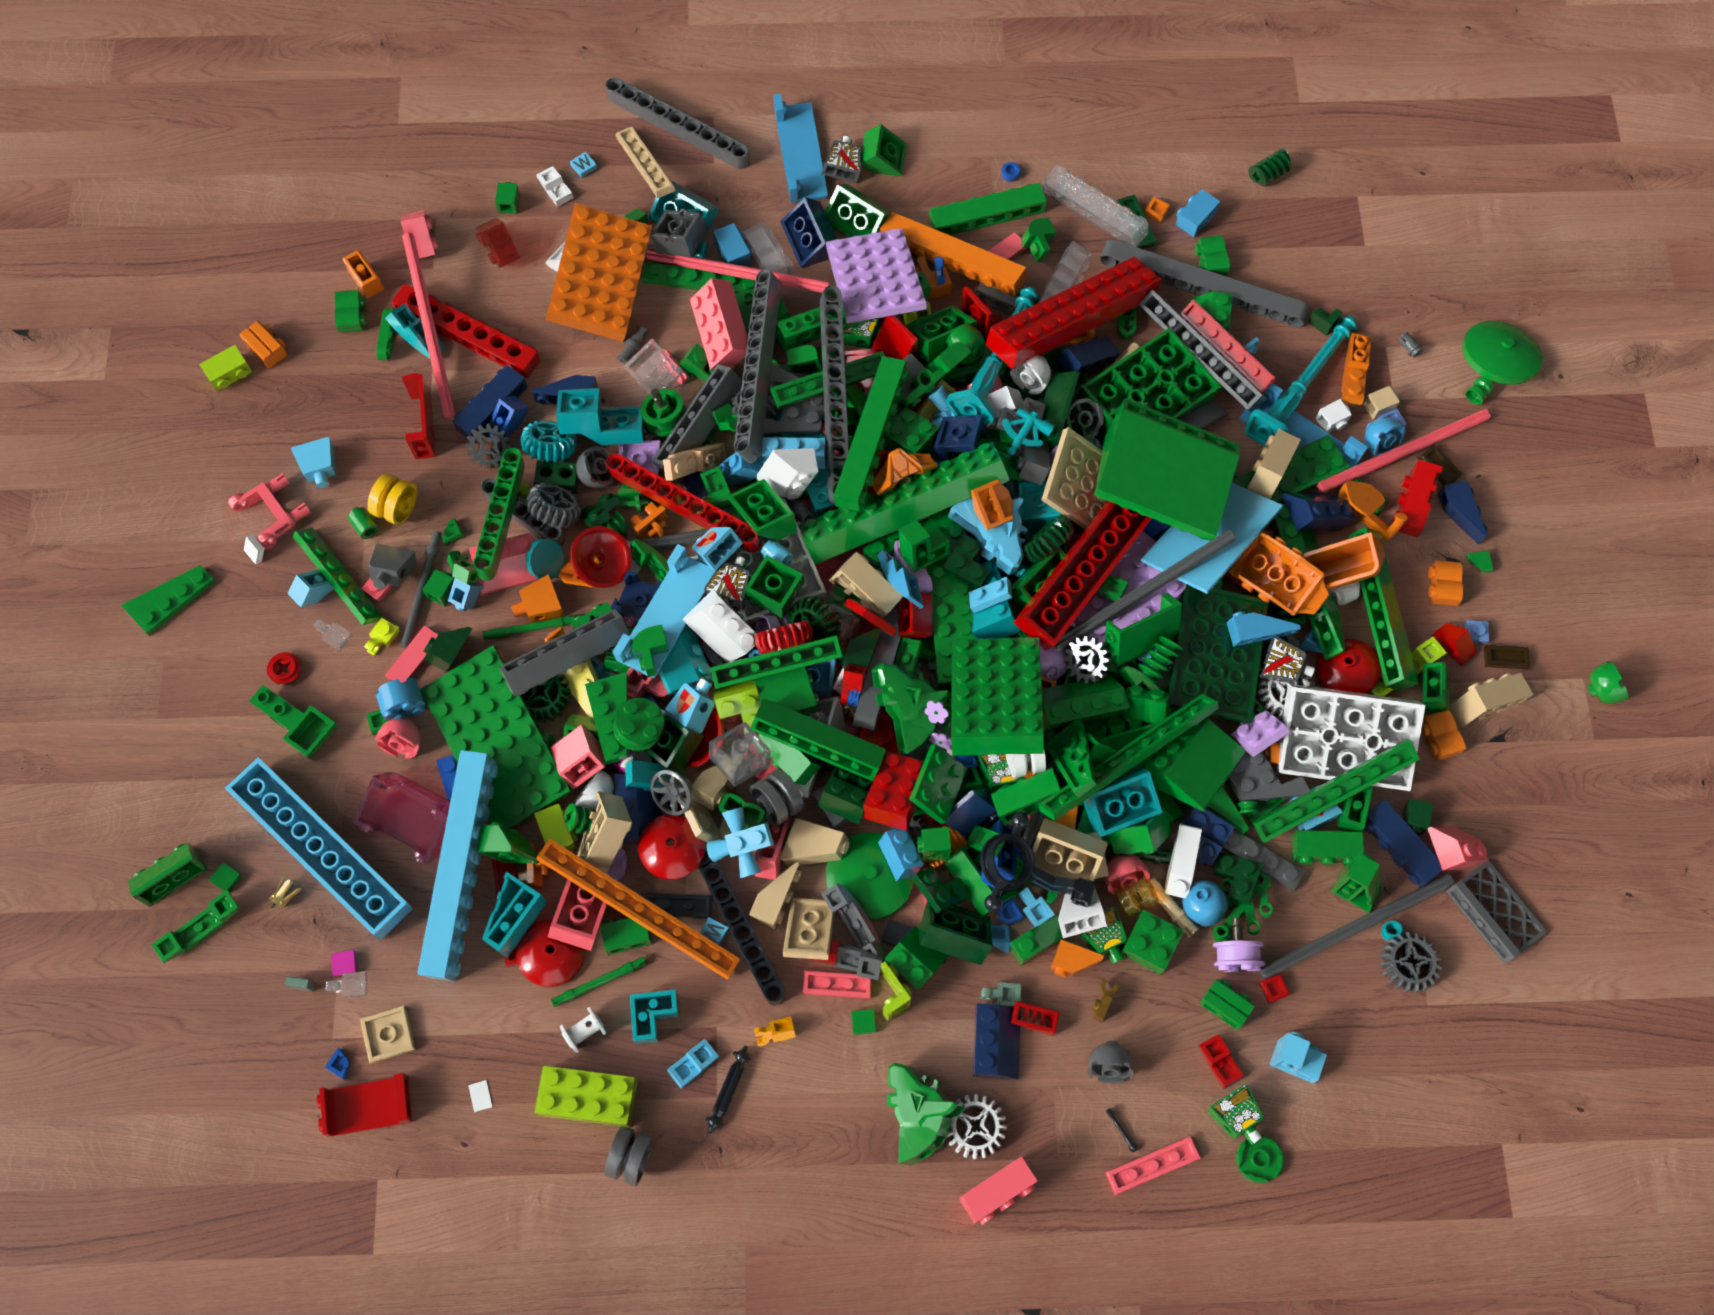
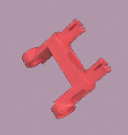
M283 473L268 483L262 482L245 494L237 493L233 495L228 501L233 511L247 510L262 499L278 521L263 530L257 538L265 548L264 550L272 548L277 543V538L293 529L297 525L296 522L311 514V511L304 502L292 511L285 512L274 498V493L290 484Z

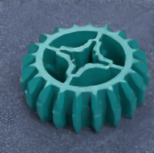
M551 420L535 421L534 424L530 423L528 427H524L521 435L522 450L525 451L526 455L531 456V459L537 458L539 461H553L554 463L556 460L563 461L564 458L568 459L570 455L574 454L575 447L577 446L575 434H559L558 423Z

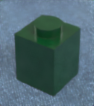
M1410 799L1405 804L1403 820L1417 835L1424 834L1428 830L1427 828L1430 827L1433 803Z

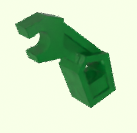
M458 550L449 552L447 562L452 570V577L465 584L478 582V573L474 564L468 561V556H460L461 552Z

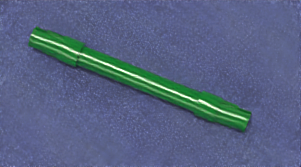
M575 615L561 616L550 620L505 628L499 627L483 631L484 640L502 638L507 635L553 627L558 628L560 626L564 627L571 625Z
M643 956L551 998L554 1008L625 974L628 975L640 967L646 966Z

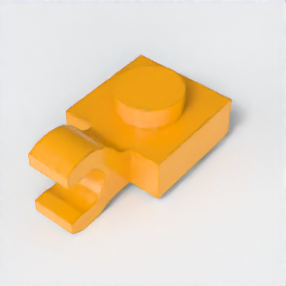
M791 1016L769 1021L770 1026L754 1029L756 1037L763 1036L756 1038L758 1046L768 1044L770 1039H773L774 1043L796 1037Z

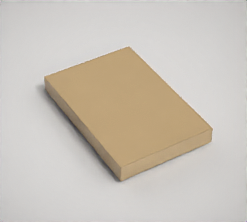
M791 899L783 957L829 959L835 911L831 912L825 900Z

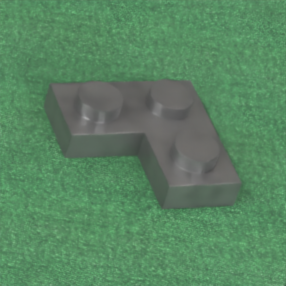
M1026 397L1022 408L1030 413L1032 411L1036 412L1039 415L1038 418L1042 420L1045 404ZM1003 407L1000 412L997 428L1005 431L1002 424L1003 419L1013 421L1023 418L1017 415L1016 411ZM1024 423L1012 425L1011 427L1018 434ZM1032 428L1026 436L1028 440H1034Z

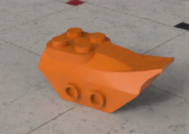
M1260 533L1236 560L1228 573L1242 581L1241 586L1248 591H1257L1259 593L1258 597L1266 603L1272 601L1293 616L1299 613L1316 614L1329 596L1324 584V573L1303 558L1304 554L1294 547L1292 550L1287 548V543L1279 537L1273 539L1264 533Z

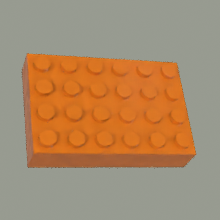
M575 203L545 320L623 342L652 226Z

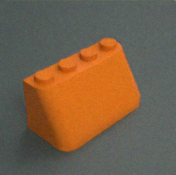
M1372 532L1303 553L1305 560L1324 573L1323 579L1327 591L1376 576L1380 572L1385 559L1383 544Z

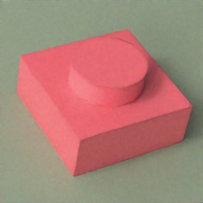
M370 578L361 590L379 603L391 590L392 586L386 585L384 589H378L373 585V581Z

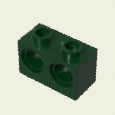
M545 460L537 461L534 485H540V483L547 485L551 483L552 485L564 487L566 490H571L572 494H578L579 477L576 472V463L571 461H564L563 463L546 462ZM545 474H551L549 477H543ZM566 475H572L569 478H564Z

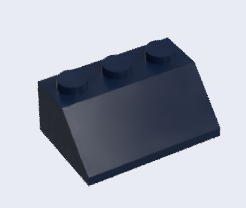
M804 197L780 221L801 268L829 260L826 242L837 239L821 202Z
M1284 493L1282 495L1297 532L1340 531L1357 519L1354 508L1349 504L1348 500L1329 493Z
M626 773L614 774L615 795L622 796L632 820L631 830L626 833L623 844L639 843V838L644 828L652 820L662 816V810L655 803L651 791H643V788L626 787ZM656 792L659 801H661V793Z
M977 1003L975 1007L973 1077L1019 1080L1020 1026L1010 1024L1013 1008ZM1021 1010L1019 1012L1018 1020H1021Z

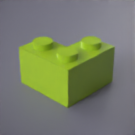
M754 679L713 689L712 693L719 719L741 714L746 733L752 731L750 728L761 704Z

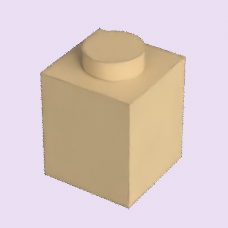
M1388 386L1369 394L1364 402V406L1371 418L1375 420L1380 415L1396 409L1399 404V398L1396 392H1393L1391 387Z

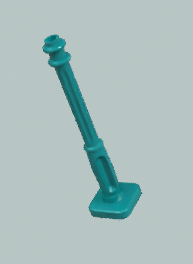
M1353 316L1340 319V325L1334 327V333L1298 380L1292 382L1291 386L1277 399L1268 414L1260 409H1255L1251 413L1244 429L1245 434L1249 438L1268 448L1265 444L1270 435L1275 436L1278 429L1288 433V427L1284 422L1294 412L1303 395L1307 393V387L1343 340L1349 339L1350 332L1356 330L1357 321Z

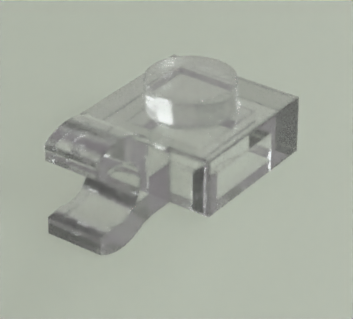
M317 619L313 624L316 630L323 634L321 637L322 641L338 652L341 651L352 637L350 632L335 622L328 626L320 619Z
M343 973L342 980L326 981V991L328 993L342 991V997L344 998L367 996V973Z

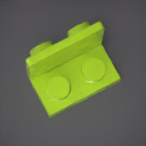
M884 961L881 964L880 972L896 994L884 1002L886 1005L883 1007V1016L889 1022L910 1007L912 993L905 983L901 985L897 978L899 974L893 965L890 964L888 966Z

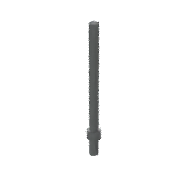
M433 531L430 545H427L425 551L426 559L402 639V648H407L411 643L424 597L422 590L429 580L434 558L438 556V544L441 537V532Z

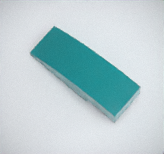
M406 303L385 317L402 338L423 355L430 358L421 317L417 319ZM438 338L441 352H443L447 348Z
M631 760L625 765L626 787L643 788V791H651V781L654 775L667 768L657 763ZM675 771V772H677L678 774L685 776V772H684V771H683V773H682V772ZM663 774L667 780L671 779V775ZM657 778L655 786H665L661 784L659 778Z

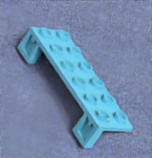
M677 544L667 561L670 569L631 635L628 636L623 633L613 650L616 661L646 676V670H641L639 659H635L632 653L634 638L645 628L663 625L669 651L652 655L657 674L686 626L683 618L701 601L705 594L704 588L715 572L709 566L687 556L685 547Z

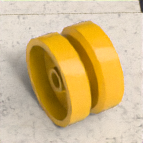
M390 473L382 474L371 489L368 498L369 513L378 518H385L386 521L392 524L401 525L408 519L417 499L416 485L407 480H400L399 477Z

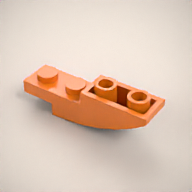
M1351 333L1342 379V402L1357 405L1363 404L1366 372L1370 358V336Z

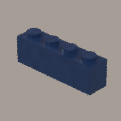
M508 365L500 369L495 374V377L483 386L481 392L476 397H473L462 411L456 414L453 420L456 430L467 438V436L473 437L472 429L477 432L479 431V425H482L485 429L500 398L514 395L518 398L528 388L525 377Z
M1383 800L1368 812L1364 829L1378 840V845L1383 850L1388 851L1393 857L1394 863L1404 869L1408 874L1409 880L1414 885H1418L1421 888L1443 871L1437 856L1386 800Z

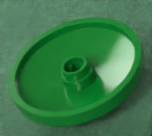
M1484 321L1477 323L1468 330L1462 342V352L1468 364L1483 377L1497 383L1508 385L1526 383L1537 375L1543 363L1542 351L1533 337L1521 328L1506 322Z
M865 832L848 838L849 848L846 854H843L841 860L829 861L827 863L826 884L827 889L837 883L841 884L857 900L869 920L875 921L893 915L904 906L910 897L914 881L912 877L896 881L878 844L884 834Z

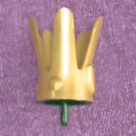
M284 875L276 892L269 897L274 902L271 908L273 909L276 904L284 908L290 899L298 894L302 888H297L284 897L293 884L292 880H287L281 887L285 879Z

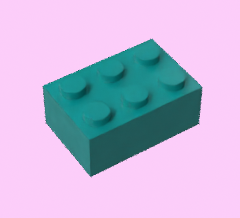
M1141 767L1124 773L1083 801L1092 830L1101 837L1163 813L1150 771Z

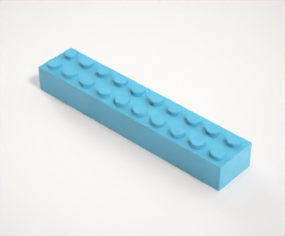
M460 750L417 973L427 978L455 981V978L460 974L461 963L458 962L460 954H463L465 949L464 931H467L469 927L467 914L468 909H471L473 905L471 893L478 879V875L475 872L482 858V854L476 852L481 825H484L485 821L489 819L490 808H488V803L494 794L492 781L493 778H496L498 772V765L486 753Z
M259 757L225 787L266 830L380 941L413 909Z

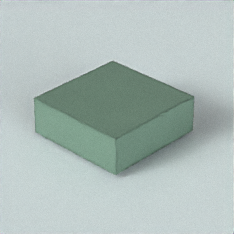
M291 976L286 977L284 984L291 989L313 992L315 986L314 982L309 979Z

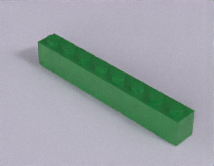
M885 356L881 358L834 493L836 507L860 512L862 505L867 502V490L869 486L873 485L874 469L879 467V455L885 449L886 434L891 432V420L897 414L898 399H902L904 393L903 384L909 379L910 370L907 369L905 360Z
M1364 527L1349 535V539L1372 532L1383 544L1380 532L1368 527ZM1385 554L1380 572L1374 577L1360 581L1385 685L1388 688L1403 691L1419 683Z

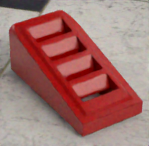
M1015 1001L1010 1024L1054 1036L1060 1012ZM1020 1008L1024 1009L1022 1021L1018 1020ZM1029 1011H1033L1031 1023L1027 1022ZM1037 1013L1041 1014L1039 1025L1035 1024ZM1046 1016L1050 1017L1048 1027H1044Z

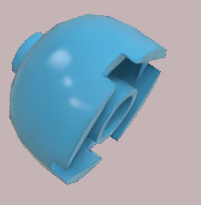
M1382 417L1371 421L1367 425L1364 443L1371 454L1378 456L1394 449L1392 447L1396 443L1400 444L1405 436L1406 429L1399 421L1389 417Z
M1202 880L1191 884L1188 895L1182 899L1183 909L1192 922L1204 927L1213 926L1224 918L1226 910H1228L1226 894L1219 885L1212 881Z

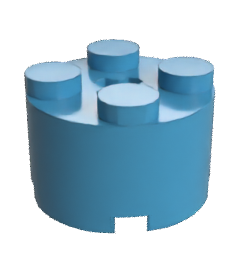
M406 678L407 682H400L399 679L392 680L378 688L379 693L376 692L375 694L384 719L407 718L423 714L426 711L425 702L418 681L415 678Z

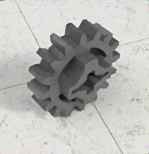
M486 424L484 429L482 425H479L478 432L474 429L471 430L473 437L467 436L470 443L465 444V447L470 448V451L466 454H472L471 462L479 461V467L483 463H485L486 468H490L491 463L494 467H498L497 461L501 462L506 449L511 448L510 445H506L509 437L504 438L505 431L498 432V426L491 429L490 424ZM482 433H492L494 436L486 438ZM475 440L478 442L477 451L474 448ZM484 441H485L486 443H488V442H491V443H492V445L490 446L491 449H492V451H491V450H486V451L484 450V447H485ZM499 441L501 442V451H500V452H499V450L497 449V443H498ZM484 455H490L494 459L485 460L482 459V457Z
M1084 636V639L1078 637L1076 642L1069 643L1072 649L1065 650L1069 654V657L1064 658V661L1069 662V665L1065 668L1072 670L1071 677L1077 675L1078 682L1083 681V679L1085 683H1090L1091 680L1093 682L1099 681V677L1106 676L1104 670L1111 668L1107 665V662L1112 661V658L1106 655L1110 652V649L1104 650L1103 647L1106 643H1098V637L1092 640L1091 636ZM1084 645H1089V646H1091L1092 648L1088 650L1086 647H1083V646H1084ZM1087 669L1089 672L1092 671L1093 673L1088 674L1083 671Z

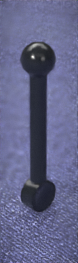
M1110 1108L1107 1109V1115L1112 1119L1128 1143L1129 1150L1136 1152L1138 1146L1128 1137Z

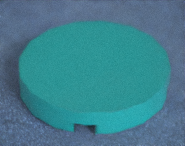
M539 539L531 545L530 551L527 552V569L537 579L546 575L553 579L560 573L563 567V550L552 539Z

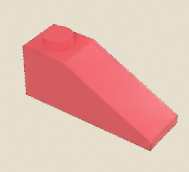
M788 815V819L779 826H773L767 821L774 845L756 851L754 857L762 872L756 873L755 877L773 880L778 877L782 865L780 856L788 839L792 816Z

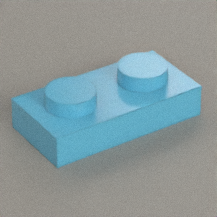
M1005 577L969 592L970 609L976 613L1012 598L1011 581Z

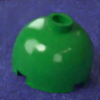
M970 324L964 327L962 325L957 326L946 340V343H948L947 348L955 342H961L971 351L968 356L958 363L959 365L968 366L976 363L982 357L985 350V339L982 333Z
M1612 661L1602 663L1591 671L1589 676L1590 685H1587L1591 697L1596 696L1600 702L1605 704H1615L1629 699L1626 686L1623 687L1621 682L1622 677Z

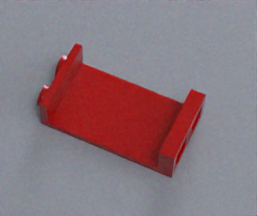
M411 373L402 376L403 383L411 399L420 398L422 424L421 432L405 433L406 442L415 460L436 457L432 398L423 374Z
M404 1073L394 1074V1078L334 1089L319 1088V1095H317L316 1100L318 1108L321 1109V1118L318 1120V1127L322 1135L326 1137L412 1122L409 1078Z

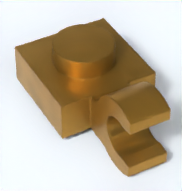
M1106 979L1100 984L1102 998L1101 1000L1096 999L1091 1010L1095 1012L1093 1019L1102 1022L1105 1018L1112 997L1118 990L1117 984L1114 985L1112 990H1107L1105 988Z

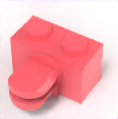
M629 668L627 671V691L631 697L640 698L646 692L651 693L660 700H667L672 696V694L668 695L659 672L655 678H650L632 668Z

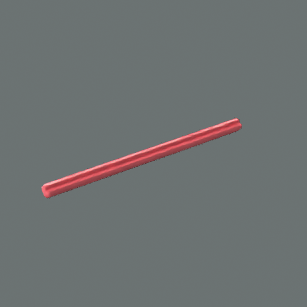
M406 232L402 235L441 408L444 418L452 419L456 414L413 233Z
M648 249L646 253V258L650 261L755 280L756 275L762 270L692 256L657 254L655 249ZM772 272L783 286L823 293L825 287L830 285L826 281Z
M1487 409L1478 411L1319 481L1317 488L1321 493L1327 492L1344 484L1347 480L1352 481L1489 420L1491 414Z

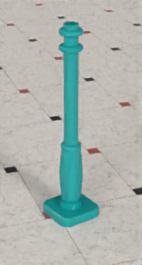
M1033 287L1023 288L1020 291V297L1015 300L1016 309L1012 316L1034 306V303L1038 301L1037 291ZM994 352L990 357L986 358L985 363L976 374L970 389L948 395L946 405L955 416L982 415L985 424L993 422L996 413L986 398L992 391L1002 368V359Z

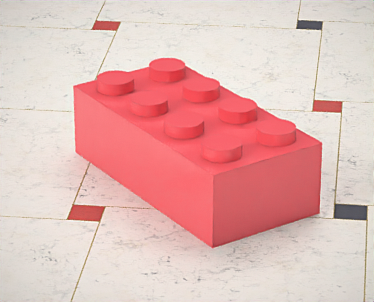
M711 278L690 299L691 307L710 369L714 370L717 364L733 369L746 356L748 336L731 281Z

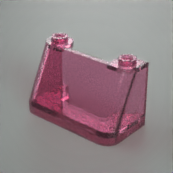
M386 772L372 777L353 823L360 826L359 829L366 833L378 830L413 848L412 854L415 856V860L421 863H429L434 860L442 847L451 801L395 772Z

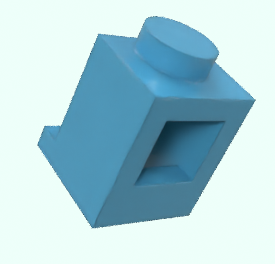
M455 578L448 601L461 611L474 609L479 591L483 589L484 585L478 582L465 584Z

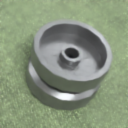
M780 769L772 771L766 776L765 780H759L750 787V795L754 804L764 810L766 820L773 826H779L788 819V815L794 816L804 807L803 799L797 786Z
M622 1125L610 1148L604 1176L617 1180L623 1174L625 1183L637 1187L649 1162L654 1136L641 1132L635 1139L634 1129Z

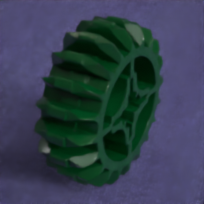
M1064 515L1056 516L1031 535L1022 546L1023 555L1027 560H1030L1032 564L1038 563L1060 548L1073 535L1075 528L1070 520Z
M807 596L796 601L791 609H789L790 613L787 616L789 622L787 625L805 620L809 621L813 629L814 639L812 641L835 635L840 636L842 633L839 629L842 624L837 621L840 616L835 615V609L829 607L830 602L824 603L823 598L817 599L816 596Z
M563 674L548 679L544 684L532 687V694L527 701V692L521 694L536 723L539 718L545 723L547 717L554 721V714L561 716L560 709L567 710L565 703L571 700L568 696L571 694V690L567 688L569 682L567 680L562 681L565 678ZM558 688L557 698L553 702L551 697L555 693L554 690ZM538 691L545 693L547 699L544 696L541 697ZM540 705H546V706H547V707H544V708H537V707L540 706Z

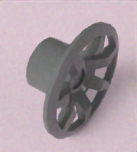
M666 769L657 772L651 781V794L657 806L665 813L674 816L684 814L689 809L692 799V786L689 779L672 770ZM663 774L671 775V779L667 780ZM657 778H659L660 783L665 786H655ZM656 792L665 794L661 801H659ZM668 800L671 801L670 807L672 810L664 806ZM677 803L683 805L684 808L677 811Z

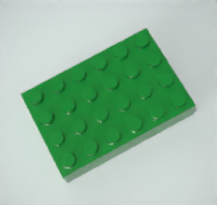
M1168 328L1082 385L1075 399L1088 398L1101 406L1104 413V422L1100 428L1107 433L1125 398L1180 420L1198 407L1211 401L1222 386L1171 328Z
M1039 637L952 639V755L1044 754Z

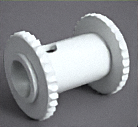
M591 1007L587 1008L590 1015L566 1030L563 1025L560 1026L564 1039L576 1053L579 1052L576 1045L598 1030H601L603 1035L606 1034L604 1024Z

